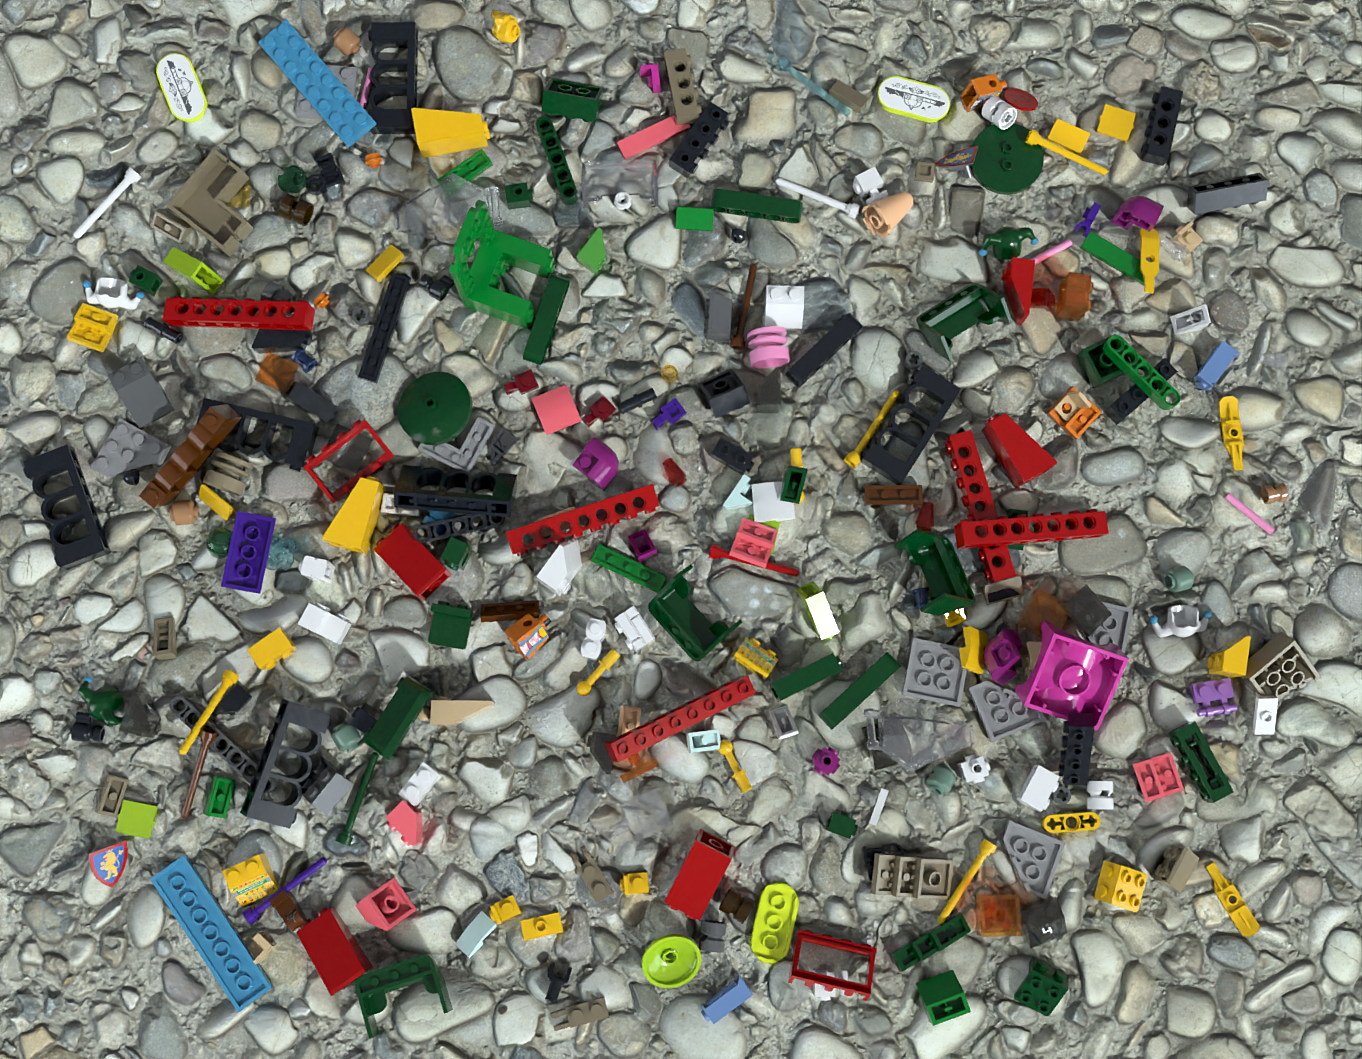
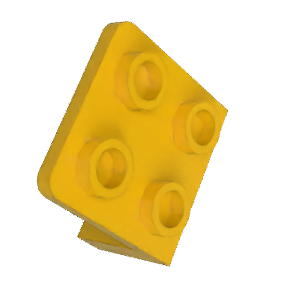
M1104 860L1093 899L1137 912L1141 903L1147 875Z

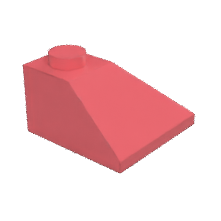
M395 877L355 905L366 922L385 931L390 930L417 910Z

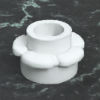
M620 192L614 198V205L619 210L628 209L632 204V198L626 192Z

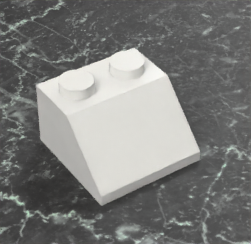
M766 285L764 327L779 326L785 329H802L804 286Z

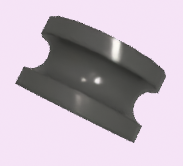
M358 307L353 310L352 319L356 324L364 326L369 323L371 316L365 308ZM364 312L365 318H361L359 321L357 315H361Z
M911 351L907 354L904 362L907 368L914 370L919 368L923 358L919 352ZM911 356L918 359L915 365L913 362L912 364L909 362Z
M1059 786L1054 793H1051V797L1055 803L1066 804L1071 799V792L1068 788ZM1059 790L1066 794V797H1063V801L1061 800V798H1057Z

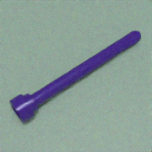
M325 857L320 858L256 907L246 908L242 911L244 918L252 925L259 919L260 913L271 905L269 901L283 890L291 891L327 863V859Z

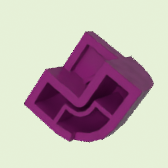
M1140 195L1130 197L1114 213L1111 223L1126 230L1134 224L1150 232L1156 225L1164 205Z
M594 437L587 443L583 452L572 465L587 476L590 482L602 491H605L618 472L619 460L616 453L597 437Z
M1006 628L988 642L983 654L985 665L992 679L1002 685H1005L1018 674L1014 664L1022 658L1019 650L1024 647L1017 633Z

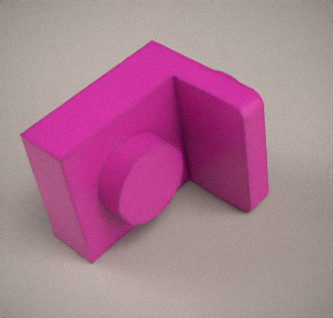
M647 63L640 66L641 77H648L649 87H653V93H661L658 64Z

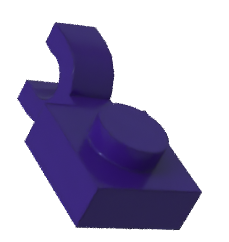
M1094 202L1091 208L1087 207L1082 216L1085 218L1084 221L1079 222L1073 231L1077 232L1079 228H1083L1085 230L1083 236L1087 237L1090 232V226L1101 205Z
M674 398L660 408L662 414L653 419L652 424L656 429L660 428L667 421L672 425L685 416L687 412L678 400Z

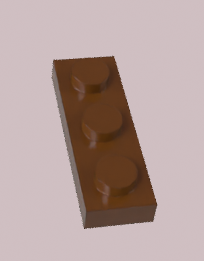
M922 485L864 486L865 506L922 505Z
M539 600L481 604V622L520 620L527 614L534 618H539Z

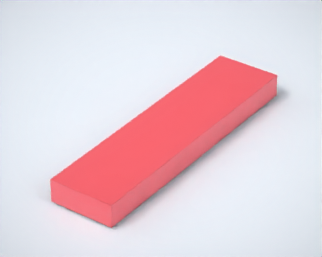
M673 115L618 141L617 146L624 159L627 160L690 130L691 126L690 124L677 126L676 117Z

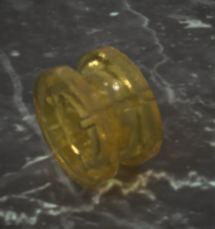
M672 365L665 366L661 371L662 379L666 383H674L678 379L677 369ZM673 370L674 377L666 378L665 372Z

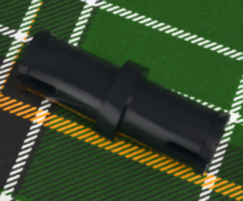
M148 317L144 322L145 328L175 344H179L183 338L182 333L173 330L166 323L162 324L152 317Z
M653 388L638 395L636 393L633 394V397L618 403L622 413L625 414L637 407L641 408L643 404L656 399L657 396Z

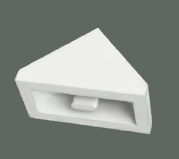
M1206 304L1170 317L1175 335L1199 331L1211 323Z
M787 705L769 711L778 740L799 733Z

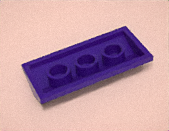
M237 511L221 587L261 594L276 518Z

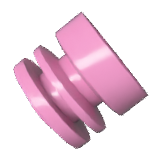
M762 327L747 333V340L750 341L748 342V347L755 349L749 353L751 367L757 369L775 368L790 362L789 348L783 346L788 341L785 337L787 332L784 327Z

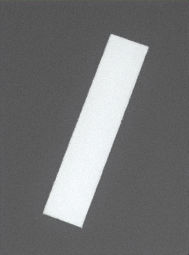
M881 788L869 821L872 825L876 826L889 792L888 790Z

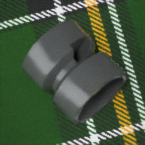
M271 281L263 289L260 300L270 299L272 301H279L280 299H286L296 302L297 295L288 289L284 290V287L276 281Z
M701 920L700 932L703 936L699 938V950L723 953L725 940L722 939V936L726 935L727 923Z

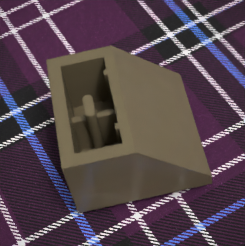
M1172 845L1165 851V859L1162 865L1160 864L1156 868L1154 880L1174 892L1181 893L1199 857L1186 847Z

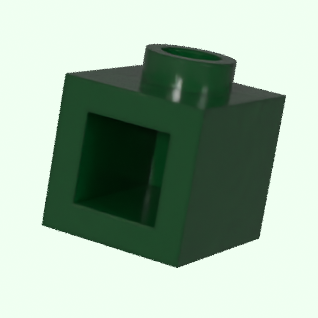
M527 182L504 185L509 210L531 207L530 200H533L532 189H528Z
M137 265L136 269L132 270L128 280L134 287L153 297L163 282L158 275Z
M841 811V814L832 812L826 831L850 839L851 835L855 836L858 825L855 824L856 820L852 819V814Z

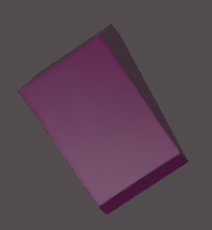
M646 529L628 536L639 563L657 556V550Z

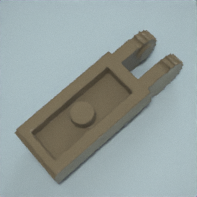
M583 845L580 848L583 855L587 858V862L581 864L574 851L570 853V856L597 903L614 892L594 857H591L589 851Z
M604 996L567 1006L565 1009L550 1013L551 1018H558L566 1014L568 1017L567 1022L554 1025V1031L609 1018Z

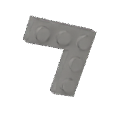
M477 417L460 450L448 443L439 445L420 443L417 450L455 470H464L471 473L494 431L495 425Z

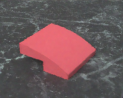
M567 385L531 398L546 435L581 422Z
M742 518L729 555L765 568L779 530Z
M1171 752L1133 764L1146 802L1184 790Z

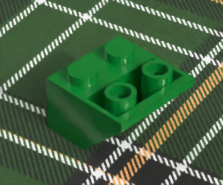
M953 969L915 983L928 1020L933 1026L971 1012L965 993Z

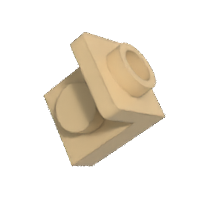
M1192 221L1187 225L1183 223L1176 230L1177 235L1173 238L1187 254L1192 252L1203 241L1191 228L1194 224Z

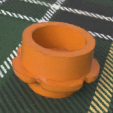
M371 153L365 156V165H369L370 168L381 166L380 163L383 159L379 153Z
M322 292L313 301L316 309L320 307L324 309L330 303V300H328L329 295Z

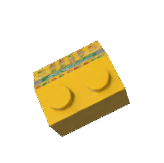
M1244 636L1232 639L1211 654L1207 663L1209 674L1230 678L1245 676L1251 637Z
M751 637L750 640L746 638L733 656V659L765 680L778 661L776 658L777 654L768 648L765 651L759 647L761 643Z
M265 853L258 854L222 871L230 892L242 907L280 889Z

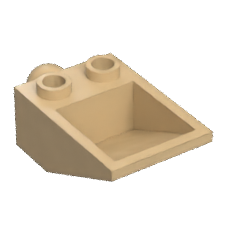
M439 696L436 700H431V709L425 705L417 718L421 721H426L430 718L431 725L456 726L495 707V702L451 700L449 697Z

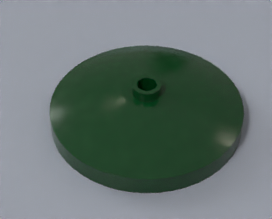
M447 372L424 374L412 381L400 398L398 405L400 425L413 440L421 444L439 445L457 437L467 426L472 415V396L467 386L453 374Z

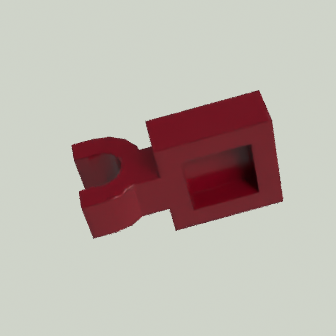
M531 369L514 376L516 382L504 384L507 395L518 390L523 395L539 388Z
M603 395L590 407L592 413L584 418V424L589 428L598 419L603 423L616 411V408Z

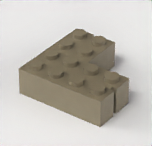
M216 149L212 150L166 205L174 214L229 257L241 245L239 240L244 241L254 229L244 218L227 206L248 181L249 177L242 169L229 161Z

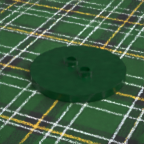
M1013 123L1008 129L1002 130L993 124L981 131L975 138L971 147L978 146L979 148L974 164L970 165L975 179L984 188L997 194L1011 195L1028 189L1037 180L1043 168L1044 155L1040 145L1033 144L1031 146L1025 143L1029 133L1028 129Z

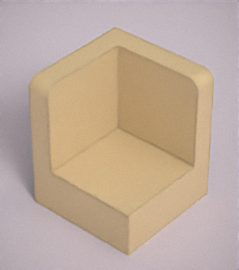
M264 931L258 932L248 946V949L255 958L253 961L255 964L260 963L277 945Z

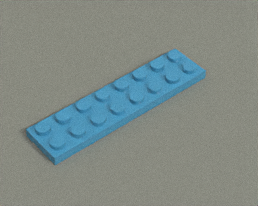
M287 19L258 42L348 148L376 125L372 117Z
M183 855L150 879L237 1012L242 1011L274 987L260 965L253 962L255 960L254 956L186 855Z

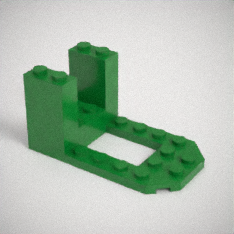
M478 199L475 203L476 208L471 207L455 242L453 254L456 255L455 263H451L449 272L466 308L528 329L529 324H533L536 316L531 301L499 290V280L501 275H505L507 265L548 279L549 274H553L556 265L552 250L495 230L486 202ZM479 239L480 247L469 270L467 260L474 253L475 240Z

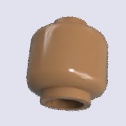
M340 28L332 38L334 46L345 56L355 55L361 48L359 45L360 37L350 28Z
M190 499L175 501L169 507L170 519L176 525L194 524L196 517L200 516L199 506H195L194 502Z

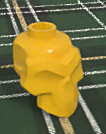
M492 10L490 17L494 18L492 26L493 35L500 42L514 43L520 35L517 19L508 13Z

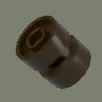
M286 194L283 197L279 206L280 217L287 220L293 219L295 223L302 226L308 225L314 211L312 203L305 200L300 201L298 197Z
M730 887L719 906V910L727 915L732 913L733 918L743 924L749 916L755 901L748 896L741 897L739 891Z

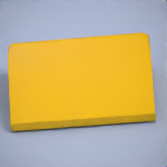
M1056 119L1047 140L1081 154L1090 133L1065 121Z
M391 244L365 271L380 283L405 256Z
M205 484L200 486L199 499L224 520L228 521L236 512V509Z

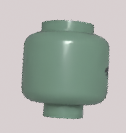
M1186 566L1169 568L1163 577L1165 587L1172 592L1190 589L1194 580L1193 573Z
M344 722L333 729L334 733L331 737L340 751L347 750L349 753L359 747L357 743L360 742L361 736L355 727Z
M942 764L932 768L926 782L929 790L935 794L943 795V793L950 792L956 776L952 772L951 767Z

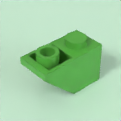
M599 227L596 231L590 233L587 239L588 242L585 246L582 245L576 253L577 262L595 275L606 262L602 229Z

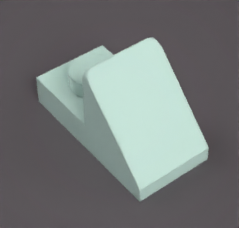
M745 474L742 476L723 504V510L727 511L752 506V502L741 495L742 493L745 495L751 486L748 484L750 482L748 476Z
M719 729L686 733L689 753L720 749Z

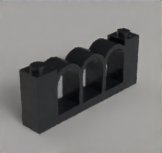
M371 22L368 38L373 43L371 54L375 65L371 69L370 76L375 89L370 95V103L373 109H369V115L376 122V125L370 130L372 134H416L411 108H417L418 28L416 22ZM386 48H408L407 60H381L378 58V55ZM385 72H407V84L384 85L377 81L380 75ZM385 96H407V109H381L377 107V103Z
M922 365L920 370L916 368L910 378L913 379L910 384L911 386L906 390L902 398V405L892 412L888 421L889 427L883 429L878 434L875 444L873 443L871 447L866 446L861 454L864 457L861 463L896 485L903 483L961 391V388ZM914 391L922 392L942 406L935 417L931 418L910 404L909 394ZM907 413L928 426L920 440L897 427L895 423V416L897 414ZM894 435L914 447L906 463L882 447L881 438L883 436Z
M203 399L196 425L211 406L228 404L242 416L235 440L227 445L220 444L218 446L219 449L225 452L240 450L251 458H260L265 455L276 464H286L289 470L295 472L305 470L304 466L306 463L304 461L312 455L319 429L315 423L212 399ZM251 420L267 423L261 446L253 451L246 450L245 440ZM276 426L293 429L286 453L279 457H273L270 449Z
M64 445L23 461L25 476L33 480V491L37 496L44 499L41 505V514L46 521L53 524L49 535L52 543L58 547L54 549L56 555L54 560L57 566L69 570L111 553L75 449L69 445ZM68 471L73 486L46 495L44 492L46 480ZM77 495L82 511L55 520L52 515L55 504ZM85 519L90 536L64 545L61 541L63 529Z
M402 465L394 489V507L511 517L517 492V474L498 473V475L490 472H479L471 475L464 470H451L444 473L443 470L434 467L422 469V466ZM427 485L439 487L438 491L423 490L421 488ZM455 487L466 489L465 493L447 492ZM484 489L493 491L492 495L474 494L476 491Z
M282 699L241 808V814L252 819L291 828L297 817V809L294 807L302 797V788L299 782L304 781L311 773L312 762L309 756L317 752L321 746V733L325 734L326 730L329 729L332 721L331 714ZM289 723L308 728L311 732V741L305 748L295 749L282 745ZM279 749L300 756L302 764L297 773L284 775L271 771ZM269 776L290 782L292 791L289 798L282 802L261 798Z

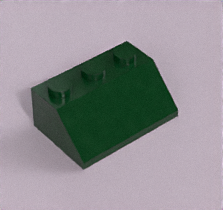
M550 78L543 90L541 112H546L551 116L562 115L567 119L578 118L584 122H596L600 112L604 87Z

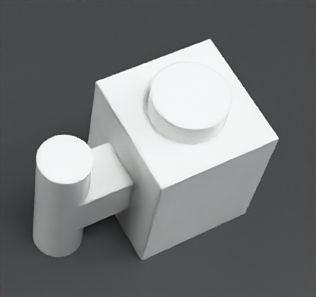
M875 167L855 176L853 182L855 193L859 194L861 198L868 195L871 196V198L866 200V204L889 196L886 190L880 193L878 191L882 188L884 182Z
M833 969L813 970L814 973L835 977ZM839 970V979L848 980L847 970ZM814 983L813 994L819 1000L827 1001L831 1000V997H836L835 988L832 992L824 990V985ZM840 989V995L846 996L844 995L845 990Z

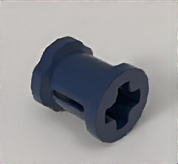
M303 348L298 349L291 357V361L298 363L305 373L311 371L317 363V360L309 357Z
M928 587L911 590L915 597V610L928 604Z

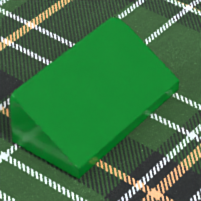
M677 207L675 229L712 231L714 209Z
M216 775L212 776L203 810L204 815L226 819L235 779Z

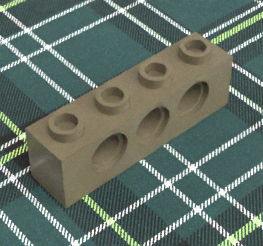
M686 48L664 51V63L677 126L693 124L698 120L702 111L701 105L696 102L698 90L697 87H693L695 76L694 71H690L689 67L692 66L690 54L687 55Z

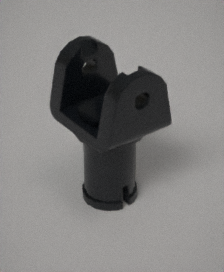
M551 961L547 973L550 985L545 1000L557 1003L561 986L568 983L572 967H568L565 980L552 976L555 962Z

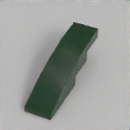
M962 913L911 940L890 953L899 972H903L935 952L942 951L971 932V929Z

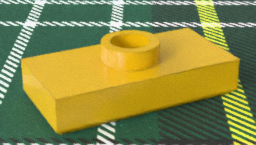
M560 911L520 920L524 941L564 932Z

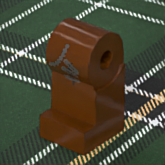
M283 890L269 901L291 931H295L306 922L307 918L292 892Z

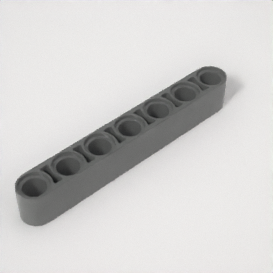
M174 697L169 704L172 713L191 730L195 726L192 722V716L197 714L200 718L203 713L194 702L186 697ZM180 701H183L184 708L180 711L178 709V703ZM209 717L204 727H212V729L217 731L216 739L209 747L251 784L253 776L249 775L248 770L252 765L257 768L259 762ZM222 740L227 742V747L224 750L220 748ZM239 752L242 758L239 763H236L234 756ZM269 776L270 787L267 790L264 789L263 793H271L276 790L278 785L276 778Z

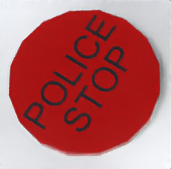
M1009 88L1003 93L1004 100L1015 109L1034 111L1038 107L1037 99L1024 90Z

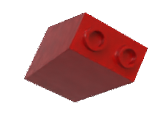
M997 413L984 423L986 426L981 431L1015 488L1044 474L1058 464L1047 451L1006 413L1001 416Z
M403 523L397 524L390 530L391 534L386 538H381L376 543L377 547L374 550L415 595L425 601L452 574L421 542L414 541L410 537V530Z
M700 829L664 902L667 903L668 907L684 912L690 919L700 921L732 860L735 847Z
M325 907L316 913L318 917L313 921L310 918L306 920L296 934L328 992L333 996L373 966L334 907L330 909Z

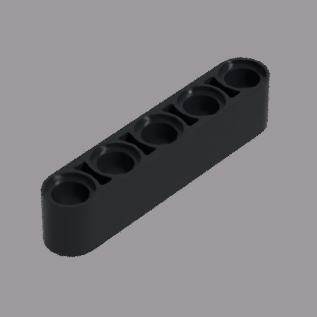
M848 313L785 373V376L797 388H800L854 337L863 325L851 313Z
M466 513L415 524L411 527L409 535L414 541L425 543L498 527L505 522V517L498 516L497 520L493 522L491 515ZM478 516L479 524L474 526L473 519ZM459 520L461 527L459 530H456L454 524ZM441 524L443 530L440 534H437L436 526ZM420 528H422L424 530V535L422 538L419 539L417 537V531Z

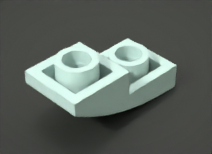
M481 911L465 929L455 945L470 958L484 944L483 940L497 926Z

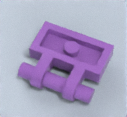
M1230 678L1190 684L1194 704L1202 703V708L1196 710L1198 717H1212L1213 714L1222 713L1225 715L1230 714L1232 711H1237L1236 703L1229 704L1227 702V698L1234 697ZM1219 700V706L1212 707L1210 701Z

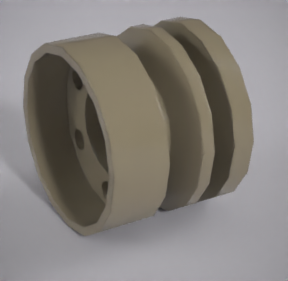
M215 451L213 456L221 461L211 460L210 463L217 467V471L207 470L202 482L230 494L242 496L246 484L240 481L239 477L249 478L250 475L242 470L252 471L254 466L234 454Z

